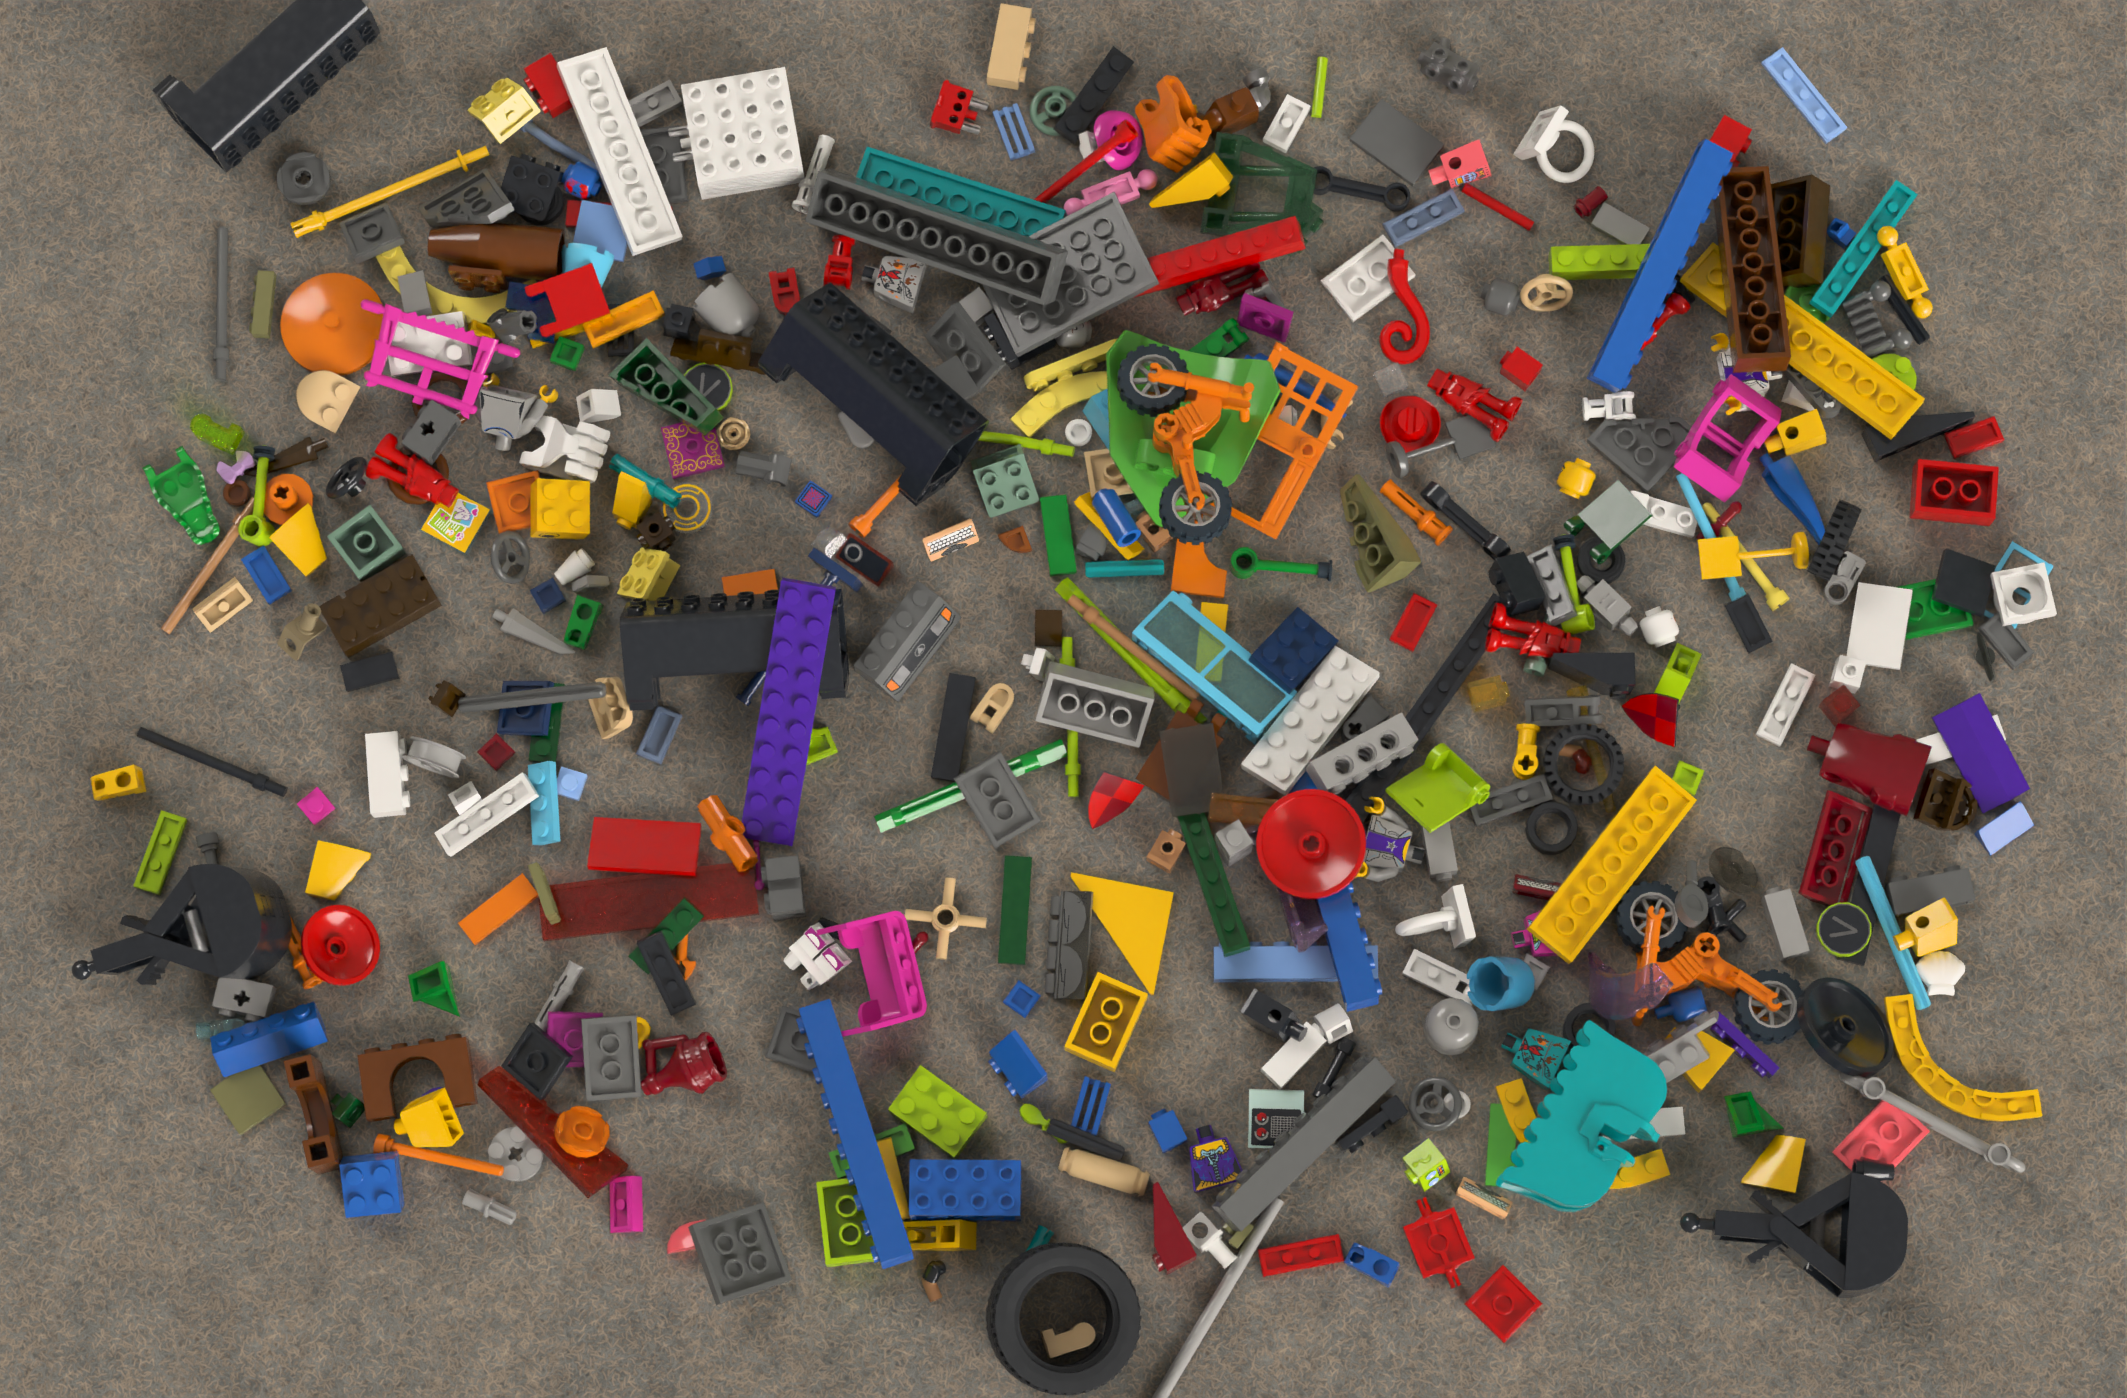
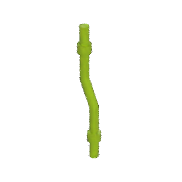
M984 431L978 441L1015 446L1021 444L1022 447L1040 450L1041 454L1051 456L1054 453L1073 457L1075 447L1058 444L1055 443V440L1046 438L1038 440L1013 434Z
M1062 637V658L1059 659V663L1075 667L1073 638ZM1067 729L1068 764H1065V775L1068 776V797H1079L1081 764H1078V732Z

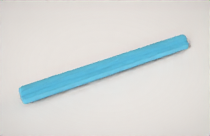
M1865 856L1857 859L1855 864L1908 991L1913 995L1914 1005L1917 1010L1925 1009L1931 1005L1930 999L1909 949L1906 948L1898 951L1894 944L1893 936L1902 932L1871 858Z

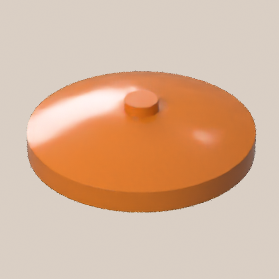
M343 273L321 274L302 283L288 298L281 315V335L291 357L301 367L310 372L328 370L340 376L354 373L366 366L373 358L375 349L374 339H379L383 314L379 315L364 310L360 304L364 299L382 304L377 293L361 279Z

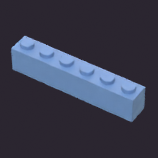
M1284 941L1273 942V946H1262V942H1249L1250 950L1225 958L1220 943L1218 947L1213 948L1214 982H1338L1329 947L1317 946V942L1314 941L1300 942L1301 946H1290V942ZM1368 941L1364 945L1367 954L1372 953L1375 963V969H1372L1374 979H1377L1378 945H1371V941Z

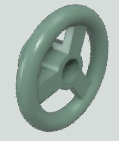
M1049 86L1040 90L1034 96L1030 104V118L1039 131L1051 136H1060L1053 128L1044 125L1043 122L1050 118L1061 119L1066 112V102L1060 94L1069 98L1071 102L1077 97L1070 89L1062 86ZM1052 94L1045 102V112L1038 115L1037 109L1040 101L1045 96ZM1057 106L1060 110L1053 112L1051 108Z

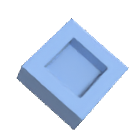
M561 766L557 777L558 795L579 801L587 774Z

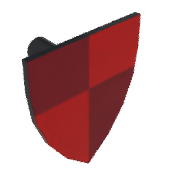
M1646 693L1633 697L1622 705L1627 716L1643 733L1660 743L1672 747L1676 746L1678 710L1680 709L1678 698L1659 693Z

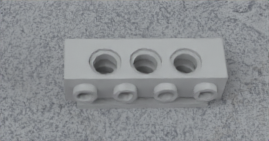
M1401 712L1312 760L1306 767V771L1317 789L1336 795L1343 791L1346 785L1352 782L1358 783L1369 775L1368 773L1376 769L1377 771L1382 770L1390 765L1392 760L1398 757L1401 759L1414 751L1413 746L1418 741V738ZM1381 743L1387 745L1388 749L1384 748ZM1358 755L1364 757L1366 761L1361 760ZM1336 768L1341 769L1343 774L1339 773Z

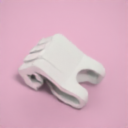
M542 416L535 425V429L543 433L546 438L545 443L533 452H522L519 463L527 469L538 470L539 473L564 480L595 482L598 475L596 470L601 468L603 464L602 456L607 451L608 445L604 443H607L609 440L610 431L582 421L575 428L562 424L556 418Z

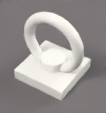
M1560 105L1538 113L1513 155L1521 160L1536 156L1540 168L1549 178L1562 183H1571L1581 179L1590 170L1595 150L1592 138L1583 126L1574 121L1564 120L1569 111ZM1562 130L1571 131L1576 134L1584 148L1582 163L1571 172L1556 170L1550 164L1546 151L1557 141L1560 134L1559 131Z
M1463 884L1452 886L1441 896L1444 907L1440 911L1402 921L1396 926V933L1401 936H1409L1444 928L1446 932L1450 931L1454 949L1466 946L1476 937Z

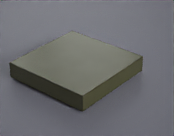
M537 862L528 865L546 918L551 925L560 922L561 918L544 870Z
M261 1065L233 1074L210 1089L239 1135L244 1134L286 1105V1102Z

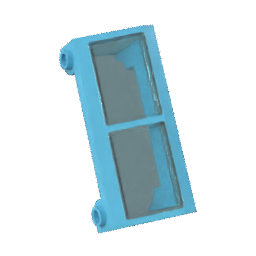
M1173 590L1132 632V641L1144 650L1149 649L1148 653L1159 660L1235 723V727L1238 729L1242 727V730L1246 733L1245 737L1256 745L1295 697L1297 691L1294 689L1290 694L1285 692L1248 661L1252 655L1194 608L1191 605L1193 602L1188 596L1182 592L1177 594Z

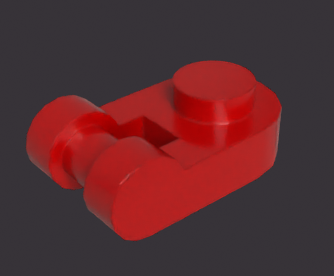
M794 267L787 268V271L780 273L776 271L768 272L775 308L783 315H786L792 306L800 301ZM789 282L790 287L779 288V283Z

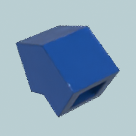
M1837 218L1827 227L1829 238L1843 249L1848 246L1857 234L1849 227L1848 223Z
M722 256L707 257L693 263L697 279L705 281L720 277L726 272Z

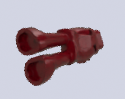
M1258 262L1202 278L1185 289L1186 293L1176 297V300L1184 316L1193 312L1196 314L1200 312L1209 313L1219 309L1223 304L1233 301L1234 298L1244 295L1245 290L1252 287L1257 289L1262 286V283L1269 280ZM1253 274L1250 278L1229 288L1225 285L1243 276Z

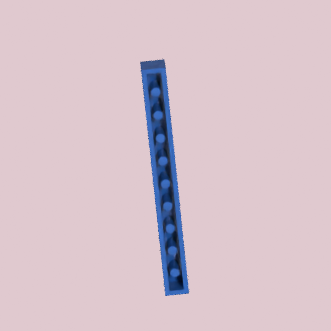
M1707 139L1698 143L1586 379L1614 393L1628 386L1632 378L1629 372L1633 364L1637 365L1643 355V351L1640 349L1644 341L1647 342L1654 332L1655 328L1652 324L1655 318H1659L1665 309L1666 304L1663 301L1666 294H1671L1677 283V280L1674 279L1678 270L1681 271L1688 260V256L1685 254L1689 246L1693 247L1699 237V233L1696 231L1700 223L1703 224L1710 214L1708 206L1711 200H1715L1722 188L1719 185L1722 176H1727L1733 165V162L1730 161L1733 155L1732 152Z
M1305 771L1288 794L1304 789H1317L1307 771ZM1352 882L1336 894L1315 899L1346 1012L1377 1005L1379 1003V995L1383 994L1379 978L1374 979L1372 969H1375L1372 953L1367 954L1364 944L1368 943L1365 928H1359L1357 919L1361 918L1358 903H1352L1350 893L1354 892Z
M827 999L799 1008L801 1017L796 1019L800 1034L806 1033L809 1041L804 1046L808 1059L814 1058L817 1066L812 1069L816 1083L823 1084L825 1093L820 1094L825 1110L830 1108L833 1118L828 1120L833 1135L839 1134L841 1143L837 1144L841 1160L847 1159L849 1169L845 1170L850 1186L854 1184L856 1186L858 1194L853 1195L857 1210H863L866 1220L861 1222L866 1237L872 1236L874 1246L870 1247L874 1263L880 1261L883 1270L913 1260L914 1256L831 1000Z

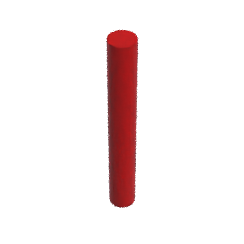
M1468 183L1464 185L1461 191L1530 231L1535 223Z

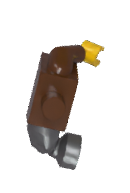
M1265 67L1248 73L1243 78L1246 87L1216 99L1205 115L1198 112L1197 105H1194L1197 118L1202 121L1208 120L1212 130L1210 135L1213 141L1258 122L1259 112L1267 106L1271 96L1268 87L1270 76Z

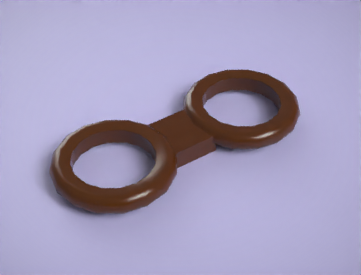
M439 371L432 373L428 387L436 382L449 381L456 384L462 390L464 396L468 381ZM412 402L413 411L417 417L423 405ZM459 410V412L456 415L459 417L461 423L463 424L465 421H467V418L462 416ZM426 429L424 432H425V434H427V433L433 434V433H434V430L432 429V430L430 431V430H427V429ZM404 447L399 450L408 457L413 456ZM440 454L435 463L437 464L438 471L446 479H449L447 460ZM392 461L388 463L390 466L398 470V464ZM386 478L389 489L401 501L415 505L431 502L410 495L400 484Z

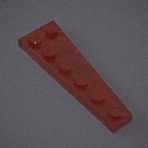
M497 1066L479 1079L477 1085L587 1198H590L627 1171L629 1165L606 1147L597 1155L587 1158L576 1157L567 1153L559 1146L555 1138V1125L561 1112L557 1114L550 1109L544 1099L539 1100L501 1066Z

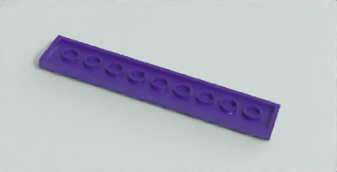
M783 577L781 579L742 816V823L745 826V832L743 833L745 838L793 846L836 591L834 586Z

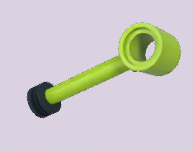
M267 445L254 446L253 459L258 460L253 515L244 517L238 527L240 537L258 547L269 545L272 542L269 537L275 532L273 525L263 517L268 462L273 461V455H275V448Z
M1563 534L1553 538L1554 549L1561 552L1564 576L1577 616L1561 623V626L1565 633L1570 632L1571 635L1594 630L1595 619L1589 604L1580 605L1571 549L1576 547L1574 535Z

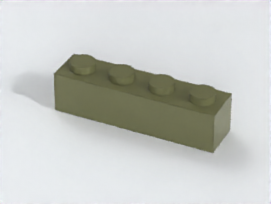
M258 270V274L254 278L256 291H253V301L255 302L254 307L251 308L253 321L249 325V332L254 338L270 339L277 277L274 271Z

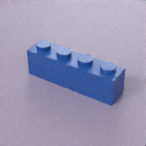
M314 1001L210 1037L212 1053L223 1077L328 1042L324 1022Z

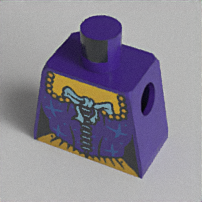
M1211 1125L1197 1128L1196 1133L1199 1144L1189 1147L1194 1193L1237 1182L1235 1178L1243 1170L1228 1138L1215 1139Z

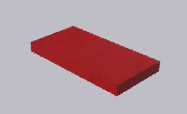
M594 817L587 863L588 870L696 876L702 825L701 823Z

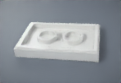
M1381 235L1320 281L1352 322L1394 293L1388 280L1387 263L1388 259L1393 258L1395 248L1384 235ZM1408 266V281H1410L1416 274Z
M1858 582L1846 657L1864 661L1868 666L1900 670L1913 591Z

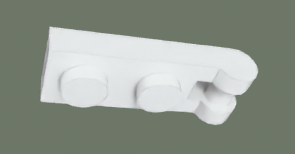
M1416 949L1413 950L1402 975L1449 998L1462 999L1472 1006L1473 1003L1467 993L1470 991V979H1467V974ZM1459 982L1466 985L1463 993L1455 990Z

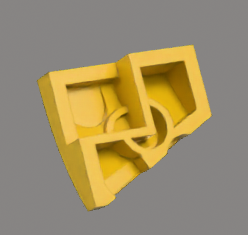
M309 503L269 537L306 577L327 560L312 512L313 509Z
M318 840L305 893L308 896L335 901L342 893L343 888L352 881L358 870L370 859L371 853Z
M1776 1135L1750 1170L1744 1175L1741 1183L1795 1194L1806 1139Z

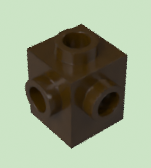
M656 512L654 515L652 513L645 515L639 520L640 524L636 526L639 532L636 538L644 549L649 547L650 549L665 551L676 540L672 532L676 529L668 516L663 518L659 512ZM659 527L657 533H651L652 530Z

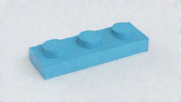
M546 761L528 765V778L539 797L530 802L532 845L561 842L556 762Z

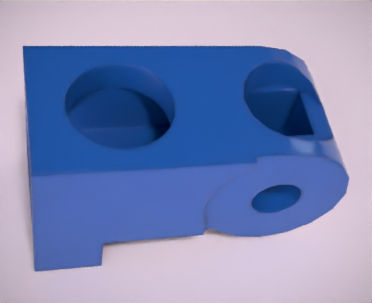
M1353 1242L1344 1260L1346 1265L1388 1288L1400 1266L1399 1262Z

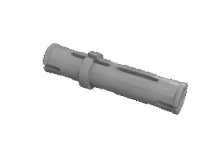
M570 960L558 982H554V989L534 1022L546 1033L548 1030V1011L561 1010L568 996H572L574 993L572 989L584 971V968Z

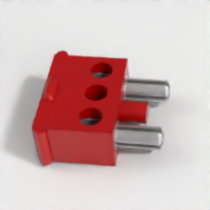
M945 80L931 117L930 127L932 129L937 127L960 134L962 129L978 135L981 127L964 121L965 118L975 121L978 112L968 108L972 106L986 111L989 103L972 97V90L951 84L949 80Z

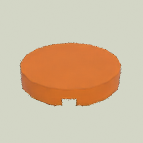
M575 1106L566 1112L564 1111L560 1114L555 1125V1138L559 1146L567 1153L576 1157L587 1158L597 1155L605 1148L610 1137L607 1121L605 1123L598 1111L585 1106Z

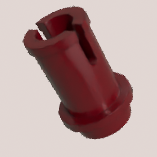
M1597 186L1584 198L1576 200V204L1573 206L1574 210L1582 218L1585 216L1589 217L1592 214L1591 211L1608 200V196L1600 186Z

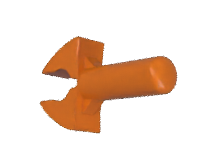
M688 934L677 944L675 957L678 965L682 962L686 968L685 980L691 976L696 967V961H689L687 958Z

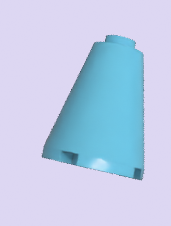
M569 243L567 248L564 244L561 251L562 274L593 263L602 288L613 264L614 255L606 250L604 255L596 252L597 247L592 245Z

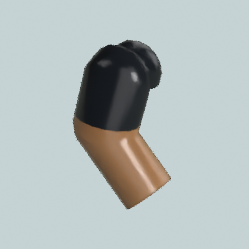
M940 1260L936 1262L931 1261L927 1265L921 1279L930 1303L942 1298L937 1281L940 1275L946 1272V1265Z

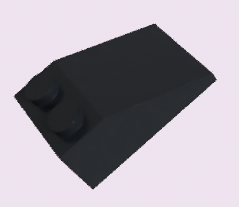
M1635 652L1553 653L1548 663L1549 670L1602 695H1610V699H1625L1626 695H1630L1636 685Z

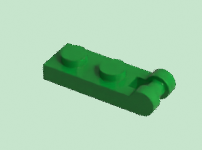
M1231 318L1188 351L1226 358L1248 342L1250 338L1245 332L1242 333L1237 327L1239 324L1234 318ZM1228 333L1234 339L1229 344L1223 338Z

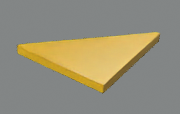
M1071 872V879L1080 891L1093 892V912L1099 918L1148 993L1154 995L1174 892Z

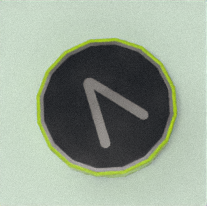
M696 364L684 374L685 378L718 411L723 410L731 401L733 393L732 381L726 370L719 365Z
M1836 903L1829 906L1820 915L1816 924V936L1828 953L1838 957H1850L1859 953L1868 944L1871 937V922L1867 914L1859 906L1851 903Z

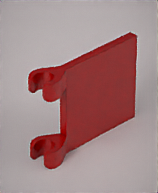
M593 263L525 287L526 294L529 297L546 292L555 315L556 322L540 327L543 337L554 335L563 330L610 314Z

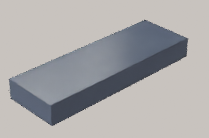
M1450 189L1383 223L1382 226L1394 247H1397L1464 213L1465 210L1453 189Z

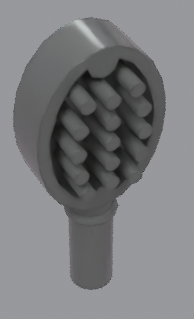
M1688 860L1686 862V886L1676 895L1675 911L1685 926L1693 928L1706 918L1708 902L1704 892L1697 886V862Z

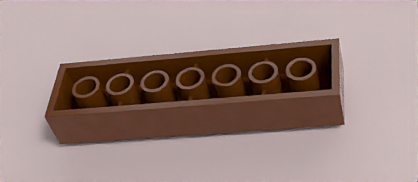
M1769 166L1731 167L1727 176H1722L1719 183L1722 188L1717 198L1713 201L1733 373L1786 371L1791 359Z

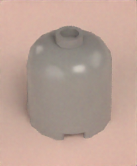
M728 273L721 277L724 282L716 288L712 284L708 286L695 300L696 305L692 308L713 331L749 337L756 330L754 325L759 319V307L735 275Z
M1448 998L1441 1000L1430 1009L1424 1019L1423 1032L1425 1039L1433 1049L1441 1054L1452 1056L1463 1053L1471 1047L1477 1037L1479 1027L1478 1016L1473 1007L1462 999Z

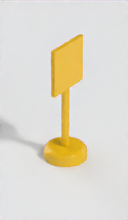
M1804 532L1793 534L1791 548L1740 553L1738 536L1697 540L1702 580L1742 576L1740 559L1792 555L1793 563L1798 569H1807L1809 563L1808 542Z

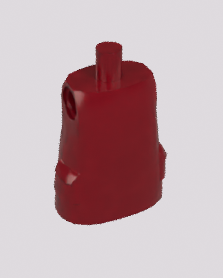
M1837 723L1831 741L1812 735L1807 751L1825 757L1819 772V776L1823 779L1851 789L1870 799L1872 803L1907 817L1932 746L1917 742V739L1904 736L1901 733L1888 736L1848 724Z

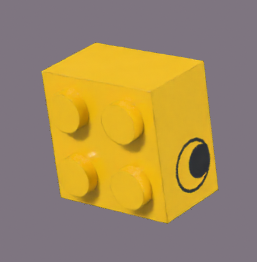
M537 478L531 484V537L584 539L590 534V481Z

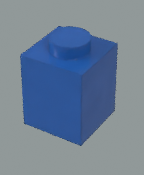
M1162 1109L1151 1115L1152 1120L1148 1122V1125L1162 1154L1187 1142L1188 1139L1173 1110L1167 1112L1166 1109Z

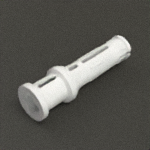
M819 135L806 177L799 182L800 190L797 199L792 202V208L796 211L808 213L818 171L825 170L833 144L835 143L834 139L827 135Z

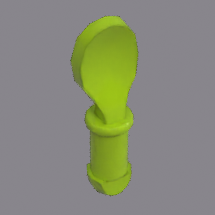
M1031 1104L1022 1105L1019 1112L1023 1120L1029 1124L1041 1125V1130L1046 1131L1050 1119H1044L1037 1107ZM1052 1136L1059 1143H1067L1065 1140Z

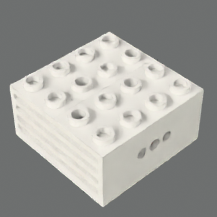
M785 67L681 85L688 125L669 128L668 134L670 138L689 134L690 138L680 139L682 148L692 147V150L673 153L672 157L674 162L694 159L697 183L702 200L796 184L805 178Z

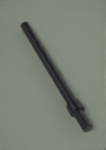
M140 727L137 733L139 738L253 784V788L262 792L267 790L281 797H284L287 793L288 787L269 780L270 777L264 774H254L143 727Z

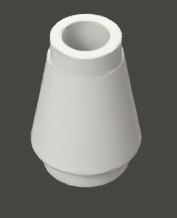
M581 548L578 551L574 550L554 574L560 583L565 585L590 572L591 567L595 563L588 553Z

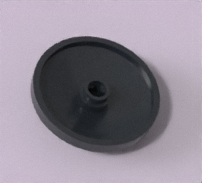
M1832 977L1817 979L1802 991L1797 1003L1798 1021L1808 1043L1825 1062L1844 1074L1870 1077L1877 1074L1890 1062L1894 1045L1889 1024L1879 1007L1867 994L1849 982Z

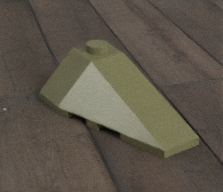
M1356 474L1340 489L1345 519L1348 522H1353L1354 536L1349 539L1351 546L1357 545L1360 560L1354 561L1355 568L1366 591L1372 592L1405 578L1421 563V560L1411 540L1361 475Z

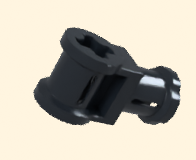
M1702 877L1697 881V886L1703 892L1705 888L1712 892V895L1708 896L1704 892L1708 902V913L1706 916L1710 925L1708 931L1711 934L1724 932L1733 925L1727 919L1723 908L1720 885L1713 877Z

